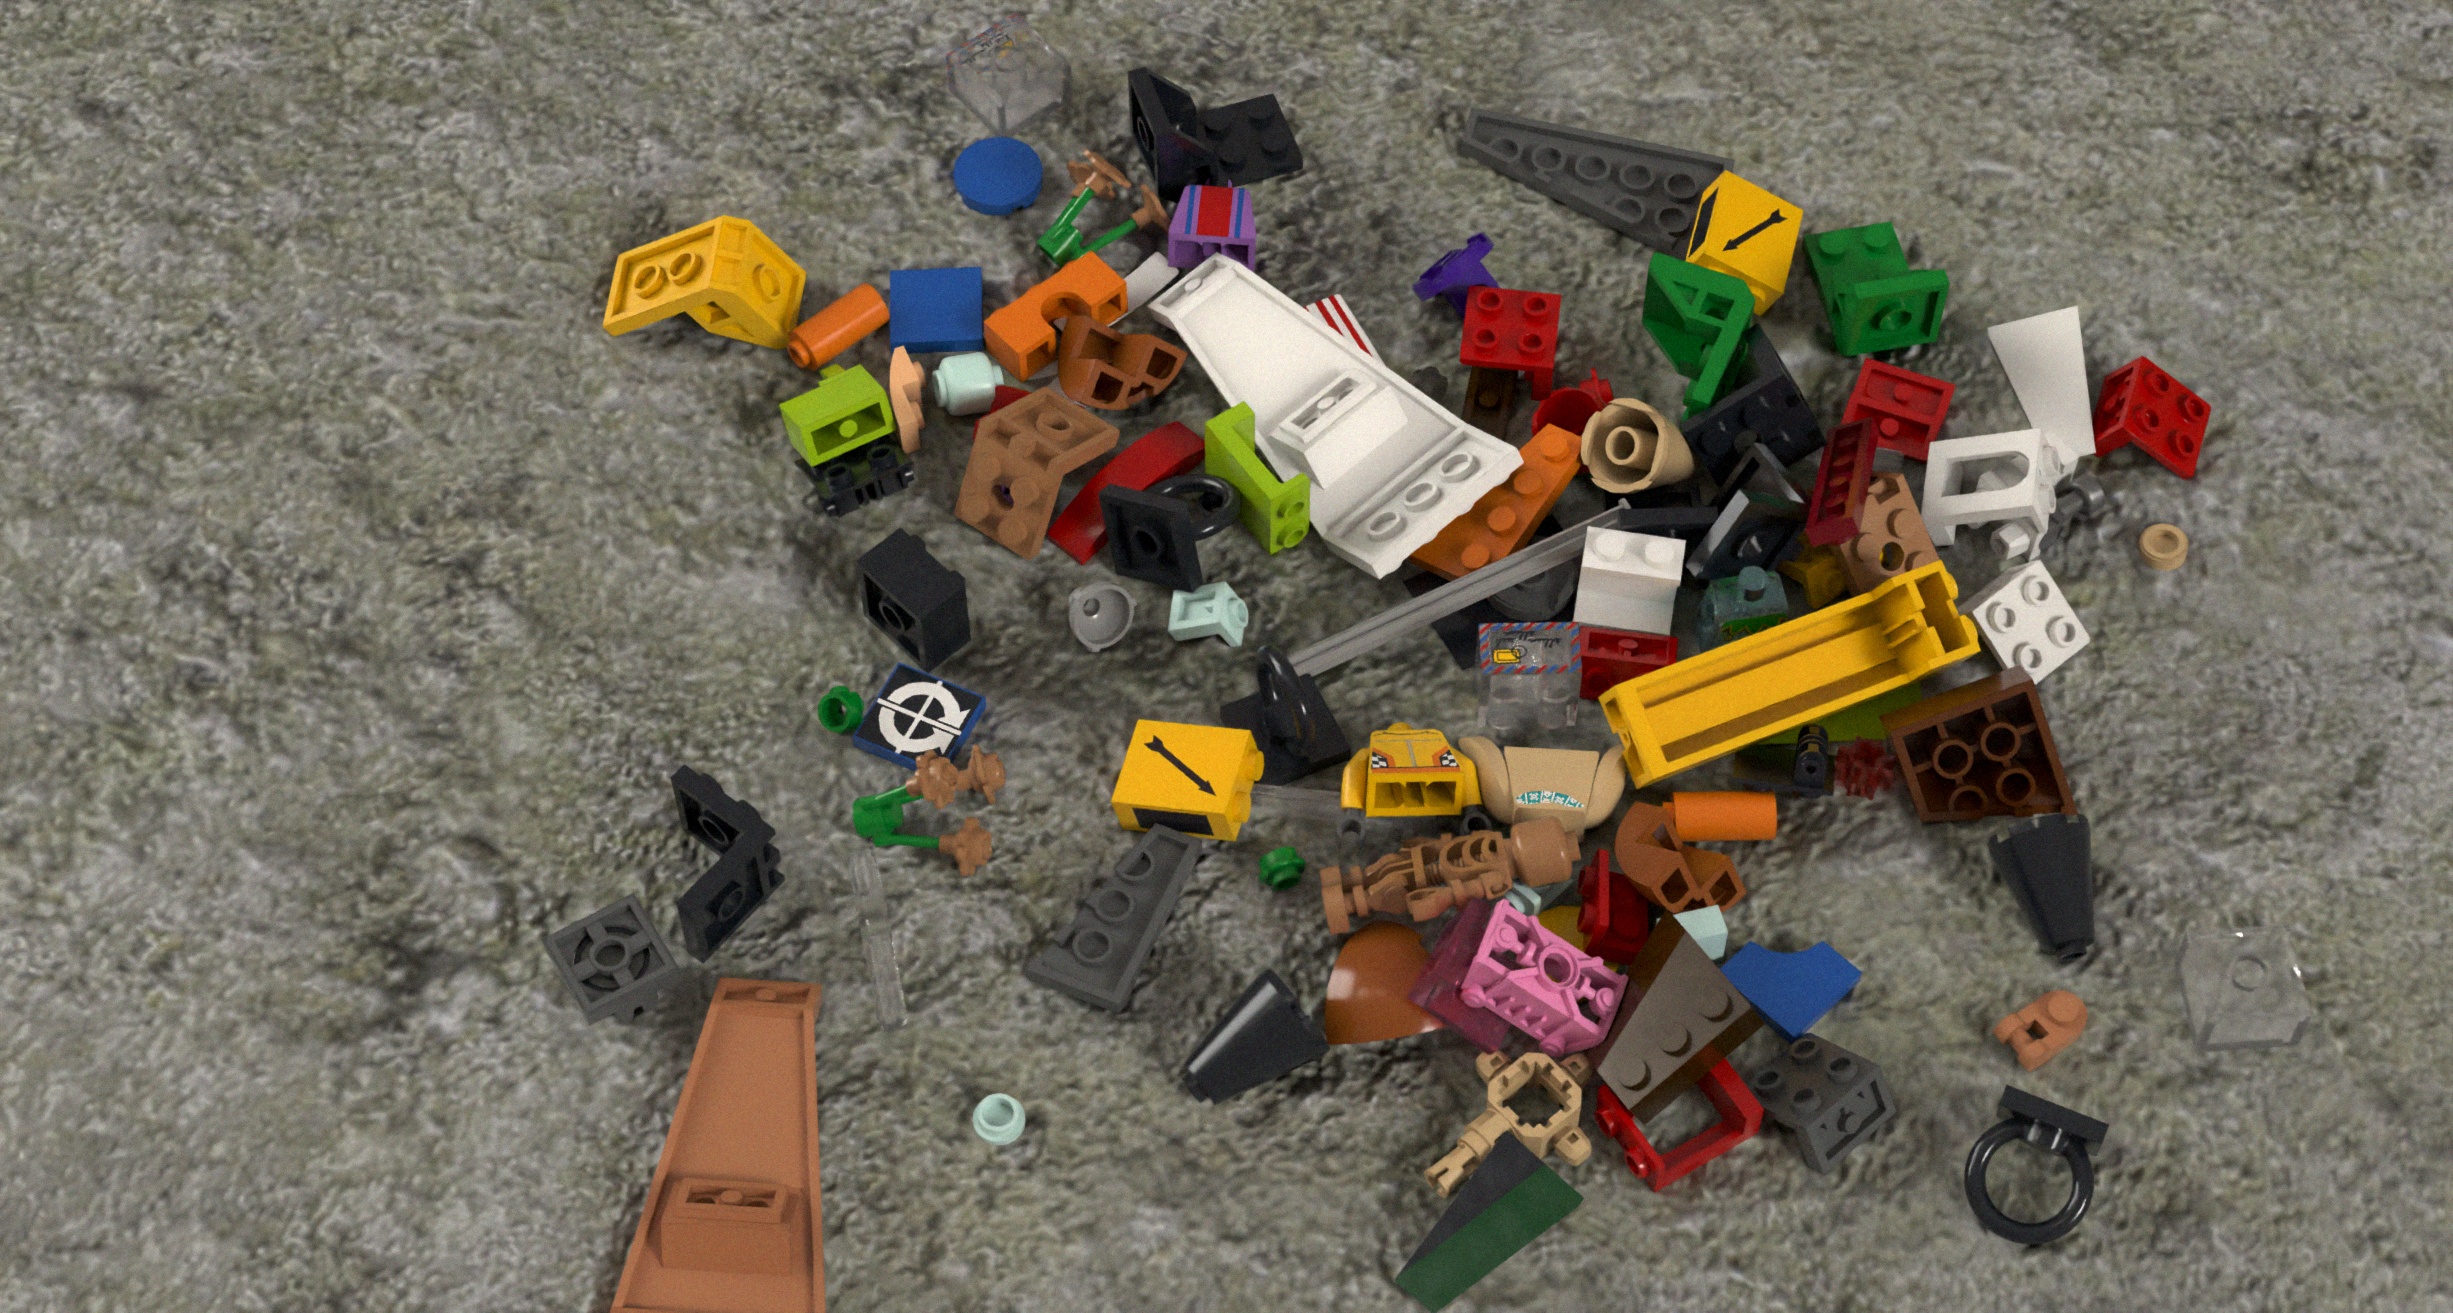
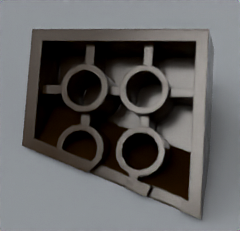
M1668 909L1664 912L1625 974L1629 977L1605 1040L1596 1047L1582 1050L1596 1071L1623 1104L1644 1125L1765 1025V1022ZM1599 1016L1597 1017V1019H1596L1595 1022H1594V1023L1597 1024V1025H1598L1599 1020H1600V1017H1599Z

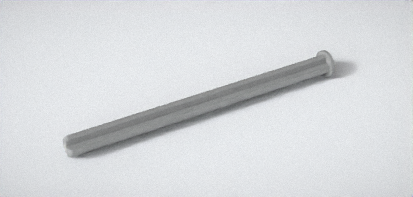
M1622 498L1619 500V506L1288 655L1287 658L1293 665L1298 677L1308 673L1313 677L1583 554L1588 526L1616 530L1619 509H1631L1626 499Z

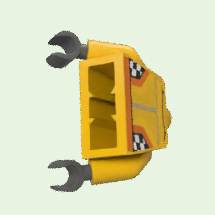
M1399 722L1391 725L1387 730L1372 732L1370 748L1360 749L1343 770L1340 809L1345 811V816L1338 821L1336 826L1335 840L1337 847L1341 849L1342 835L1349 831L1359 835V850L1364 847L1366 824L1360 818V812L1365 811L1366 817L1461 815V810H1463L1465 818L1458 829L1457 837L1470 835L1469 829L1476 831L1492 830L1489 818L1478 810V807H1481L1483 803L1475 764L1461 752L1450 747L1443 733L1436 729L1413 730L1409 724Z

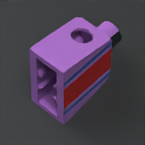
M1222 175L1211 176L1207 179L1205 186H1186L1169 227L1168 267L1195 269L1218 252L1241 263L1254 273L1256 229L1250 192L1245 188H1232L1230 179Z

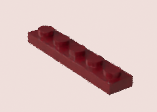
M1873 416L1829 428L1827 431L1826 441L1828 444L1823 449L1805 529L1812 547L1825 543L1829 546L1841 545L1850 541L1855 535L1860 534L1879 437V430Z

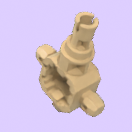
M1492 1047L1486 1049L1477 1057L1475 1063L1477 1073L1488 1085L1486 1111L1472 1123L1465 1126L1464 1135L1457 1140V1148L1432 1167L1427 1168L1424 1171V1176L1432 1189L1440 1184L1441 1188L1437 1190V1194L1442 1198H1447L1453 1190L1474 1174L1506 1130L1539 1159H1542L1555 1148L1554 1153L1567 1164L1578 1166L1589 1157L1592 1150L1590 1140L1578 1127L1582 1089L1591 1081L1594 1066L1580 1053L1569 1056L1557 1065L1546 1053L1527 1052L1512 1064V1060L1500 1050ZM1533 1085L1538 1091L1545 1087L1547 1089V1096L1558 1107L1563 1105L1564 1110L1560 1109L1549 1118L1546 1126L1543 1127L1539 1123L1533 1128L1528 1122L1521 1126L1518 1123L1519 1117L1508 1106L1504 1108L1502 1102L1507 1103L1516 1096L1520 1087L1523 1086L1527 1090Z

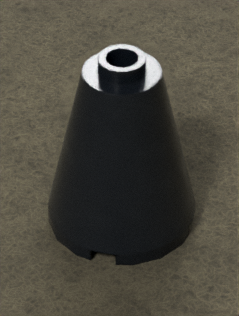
M2065 813L2030 819L2008 827L2010 837L2000 843L1998 842L1997 834L1992 836L1988 842L1990 855L2046 955H2056L2058 961H2070L2085 956L2088 953L2086 947L2095 942L2091 833L2088 819L2082 814H2077L2078 823H2068Z
M1269 968L1255 978L1184 1062V1066L1189 1073L1181 1079L1199 1103L1208 1098L1214 1106L1318 1060L1330 1050L1327 1041L1309 1015L1306 1016L1296 1003L1298 1001L1272 969Z

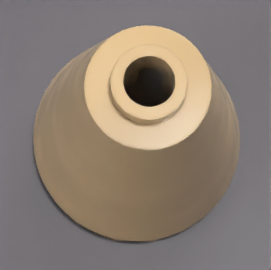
M1617 398L1610 401L1609 403L1611 404L1606 406L1601 412L1596 411L1589 418L1582 434L1581 458L1583 464L1588 465L1593 476L1591 478L1593 482L1611 493L1621 495L1634 494L1683 481L1692 476L1699 465L1700 457L1685 436L1683 430L1647 402L1634 398Z

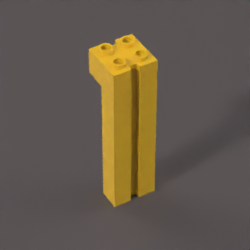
M1942 560L1892 577L1865 594L1617 684L1603 693L1598 699L1613 734L1618 733L1625 748L1621 753L1636 789L1936 677L1980 652L1981 649L1977 642L1978 634L1974 623L1965 614L1959 616L1953 600L1958 596L1957 584L1953 576L1946 571Z

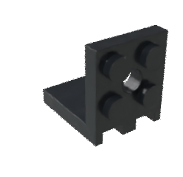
M1759 323L1742 333L1763 375L1680 424L1685 436L1719 488L1722 487L1751 446L1738 447L1734 445L1736 437L1744 431L1757 432L1758 435L1754 443L1766 445L1785 468L1828 444L1804 395Z
M1752 443L1707 506L1717 507L1719 518L1685 564L1695 577L1719 581L1760 574H1772L1782 560L1795 563L1805 549L1798 537L1806 528L1812 499L1766 445ZM1768 582L1766 589L1773 592L1778 586L1777 582Z
M1699 484L1664 485L1627 495L1615 494L1603 489L1604 512L1619 506V500L1625 498L1631 509H1619L1616 530L1686 540L1681 579H1697L1698 590L1708 589L1709 580L1695 577L1685 565L1719 518L1717 507H1702Z
M684 764L670 778L682 829L721 857L676 902L688 953L704 964L785 881V877L774 868L781 861L779 849L769 843L776 835L775 829L762 820L758 811L745 800L736 802L725 794L721 785L707 773L699 775Z

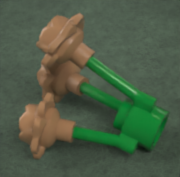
M978 744L973 745L971 751L972 758L968 762L967 769L958 771L950 763L949 758L938 757L933 749L926 750L924 755L916 757L917 770L915 771V776L908 778L905 785L878 795L855 799L852 814L857 833L861 838L873 837L875 847L902 845L939 849L941 854L954 856V859L959 864L961 876H973L976 866L986 865L987 859L993 853L991 847L992 836L989 831L980 828L978 817H966L964 826L957 831L956 835L942 834L940 838L896 834L893 831L895 827H900L903 823L901 805L925 798L928 802L932 801L935 808L939 810L944 808L946 804L954 802L953 792L957 789L960 792L974 788L979 794H984L985 799L990 804L995 803V791L1001 789L1006 783V773L1003 769L1002 761L998 758V753L984 754Z

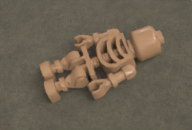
M1550 816L1515 824L1511 829V838L1503 839L1501 832L1492 830L1473 831L1471 835L1454 837L1452 832L1444 833L1441 835V839L1438 840L1425 837L1410 838L1401 841L1402 849L1399 850V854H1387L1364 870H1361V866L1358 865L1350 867V873L1342 874L1338 864L1320 868L1319 872L1330 934L1334 935L1348 932L1350 926L1348 914L1358 912V916L1362 917L1369 915L1368 910L1370 909L1386 911L1392 914H1401L1409 909V914H1413L1414 921L1419 922L1437 917L1451 907H1454L1456 911L1467 909V903L1483 898L1486 901L1498 898L1513 888V879L1520 878L1521 883L1530 889L1565 882L1572 876V862L1581 860L1575 830L1565 832L1560 819ZM1441 883L1445 885V888L1435 887L1436 884L1438 886H1441Z

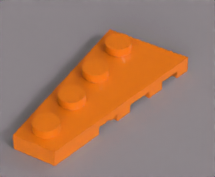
M1548 423L1519 450L1524 463L1515 469L1505 482L1493 487L1478 499L1468 512L1457 516L1441 529L1432 541L1420 546L1409 555L1410 562L1444 579L1454 581L1522 550L1583 464L1581 458L1582 437Z

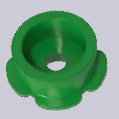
M833 687L829 694L825 695L819 702V720L829 731L843 734L847 730L854 732L863 722L864 703L857 692H850L848 687ZM842 705L846 708V714L842 710Z
M1293 847L1275 849L1262 856L1258 861L1261 870L1258 879L1262 884L1272 885L1276 891L1289 889L1301 881V874L1305 870L1306 861L1298 857L1297 851Z

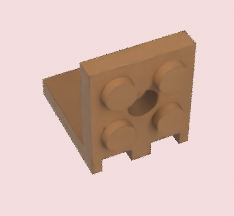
M1046 386L980 419L953 515L1025 559L1030 560L1040 554L1063 475L1114 448L1117 444L1120 430ZM1002 485L1010 489L1014 506L1003 498L1001 492Z
M1872 471L1860 534L1855 535L1854 538L1844 544L1830 546L1852 598L1874 590L1892 577L1939 560L1904 475L1901 473ZM1816 483L1804 490L1811 499L1813 498ZM1888 543L1892 548L1893 558L1890 565L1884 569L1880 563L1879 556L1882 547Z

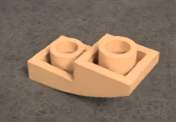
M901 346L895 348L891 360L890 394L893 418L897 429L895 430L900 448L905 453L921 449L918 430L925 428V424L920 410L923 408L920 389L926 388L927 383L919 361L911 363L905 347Z

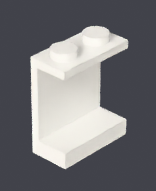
M1588 526L1573 622L1578 623L1572 627L1571 632L1579 627L1577 633H1580L1581 626L1670 636L1677 586H1680L1686 540Z

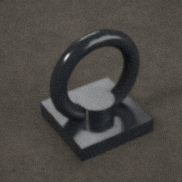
M1211 474L1178 475L1161 480L1143 491L1108 484L1098 493L1116 574L1189 593L1195 592L1204 583L1195 542L1211 537L1227 528L1238 516L1242 504L1240 492L1234 484L1225 478ZM1203 492L1216 495L1223 502L1221 507L1212 515L1191 523L1187 502L1170 497L1185 493Z
M1270 644L1262 646L1258 650L1255 659L1256 676L1260 692L1220 707V718L1225 728L1251 730L1258 751L1263 753V774L1259 781H1254L1260 794L1351 759V748L1310 673L1298 677L1293 665L1283 651Z
M2006 1085L1996 1113V1117L2004 1121L1995 1124L1984 1132L1975 1142L1968 1155L1964 1171L1966 1196L1974 1214L1981 1223L1999 1237L2020 1244L2047 1243L2066 1235L2085 1216L2094 1192V1172L2087 1153L2097 1156L2109 1124ZM2018 1138L2021 1142L2035 1149L2058 1157H2065L2071 1169L2072 1191L2067 1203L2056 1215L2042 1222L2024 1223L2007 1217L1997 1209L1987 1192L1986 1170L1990 1159L2001 1146Z

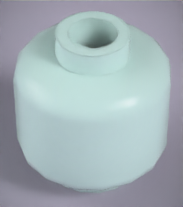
M982 352L945 357L940 363L939 370H935L932 373L936 403L938 407H945L952 416L990 411L991 403L995 397V387L1000 384L1004 385L1000 366H992L988 357Z

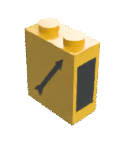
M1725 170L1702 194L1685 261L1744 280L1756 299L1753 313L1761 316L1784 294L1804 210Z
M1138 719L1111 799V804L1122 829L1148 832L1157 823L1192 837L1236 842L1241 823H1246L1250 816V793L1254 781H1259L1263 774L1264 756L1262 751H1258L1251 730Z

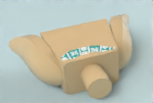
M1476 735L1458 740V745L1463 754L1471 759L1476 766L1484 807L1498 821L1509 825L1510 832L1515 824L1555 816L1562 822L1565 832L1575 830L1577 841L1580 843L1584 840L1586 829L1600 826L1615 812L1630 775L1621 753L1625 750L1623 744L1610 748L1599 764V751L1504 746L1502 756L1499 748L1484 736Z

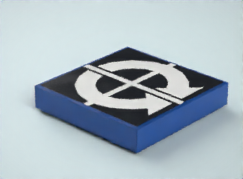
M899 662L869 709L863 722L853 735V745L856 748L912 771L917 770L916 757L924 755L926 750L933 749L938 757L949 758L952 764L987 707L986 697Z

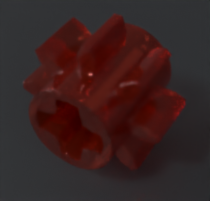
M1858 735L1850 749L1845 746L1838 747L1835 759L1838 764L1835 765L1834 780H1843V784L1847 789V796H1866L1869 800H1873L1874 793L1879 787L1890 790L1894 777L1892 771L1894 770L1896 755H1886V751L1882 746L1883 740L1862 739Z

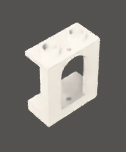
M2041 428L1930 442L1921 518L1935 547L1954 544L1956 525L2031 516L2039 533L2047 534L2049 514L2054 513L2056 509V498L2052 482L2053 475L2059 474L2060 470L2057 448L2049 445ZM2008 455H2020L2029 461L2030 468L2027 476L2014 487L1960 495L1963 472L1960 461Z

